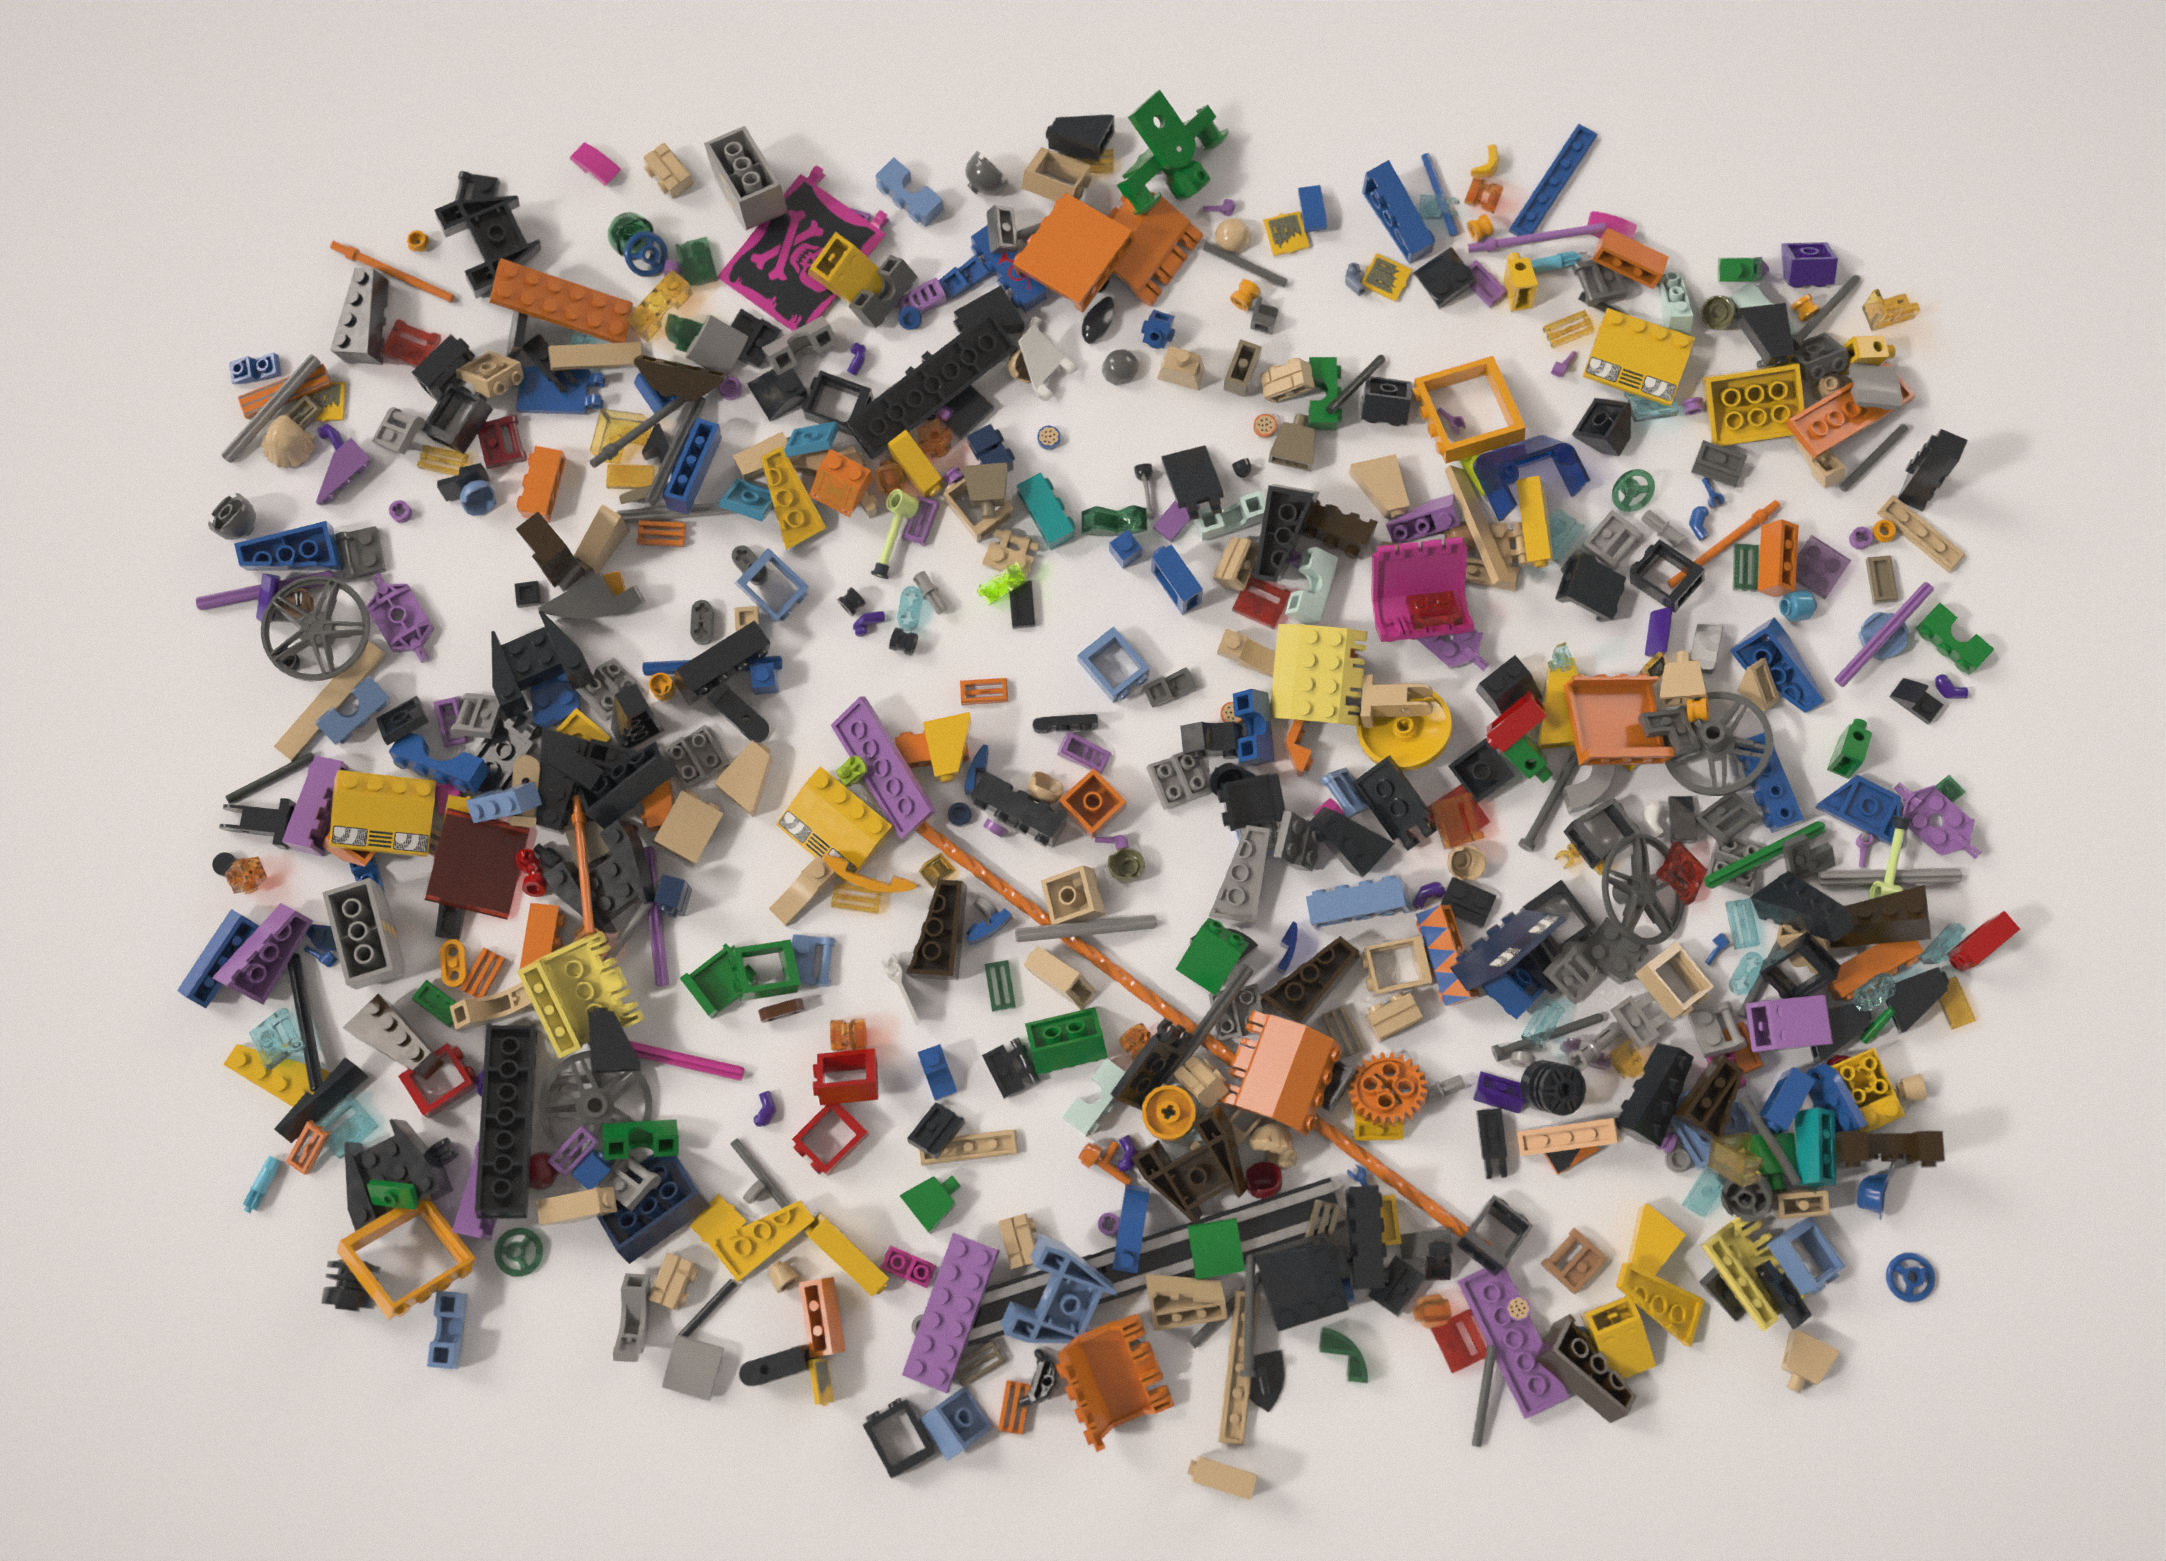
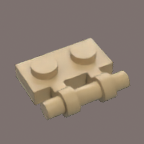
M1515 522L1513 524L1514 531H1508L1507 523L1488 524L1506 568H1511L1512 560H1518L1521 567L1527 566L1522 522ZM1509 542H1516L1517 549H1510Z
M996 528L993 536L1000 538L1001 542L1000 544L990 542L982 565L1026 581L1034 562V557L1027 555L1029 549L1037 552L1040 543L1032 541V538L1028 536L1021 537L1013 534V531L1009 529L1002 530ZM1009 542L1021 546L1019 552L1007 548Z

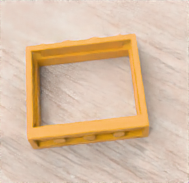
M1494 356L1414 379V388L1412 389L1414 401L1420 405L1421 418L1427 421L1428 434L1430 438L1435 439L1436 452L1442 455L1445 464L1525 441L1526 426ZM1485 375L1508 427L1450 443L1428 392Z
M419 1201L420 1205L416 1210L395 1208L341 1239L339 1242L337 1253L388 1320L395 1316L401 1317L405 1315L413 1305L425 1303L433 1293L438 1290L440 1292L446 1290L453 1281L458 1278L464 1279L473 1271L472 1268L476 1258L460 1237L452 1232L453 1228L431 1201ZM420 1215L458 1264L396 1302H393L356 1254V1251Z

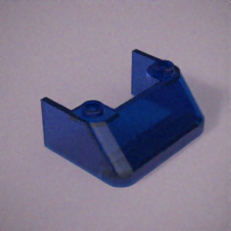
M1539 435L1483 453L1473 462V470L1499 522L1503 521L1518 505L1509 488V485L1514 484L1519 478L1518 468L1552 458L1571 497L1576 496L1591 481L1575 448L1571 444L1546 435Z

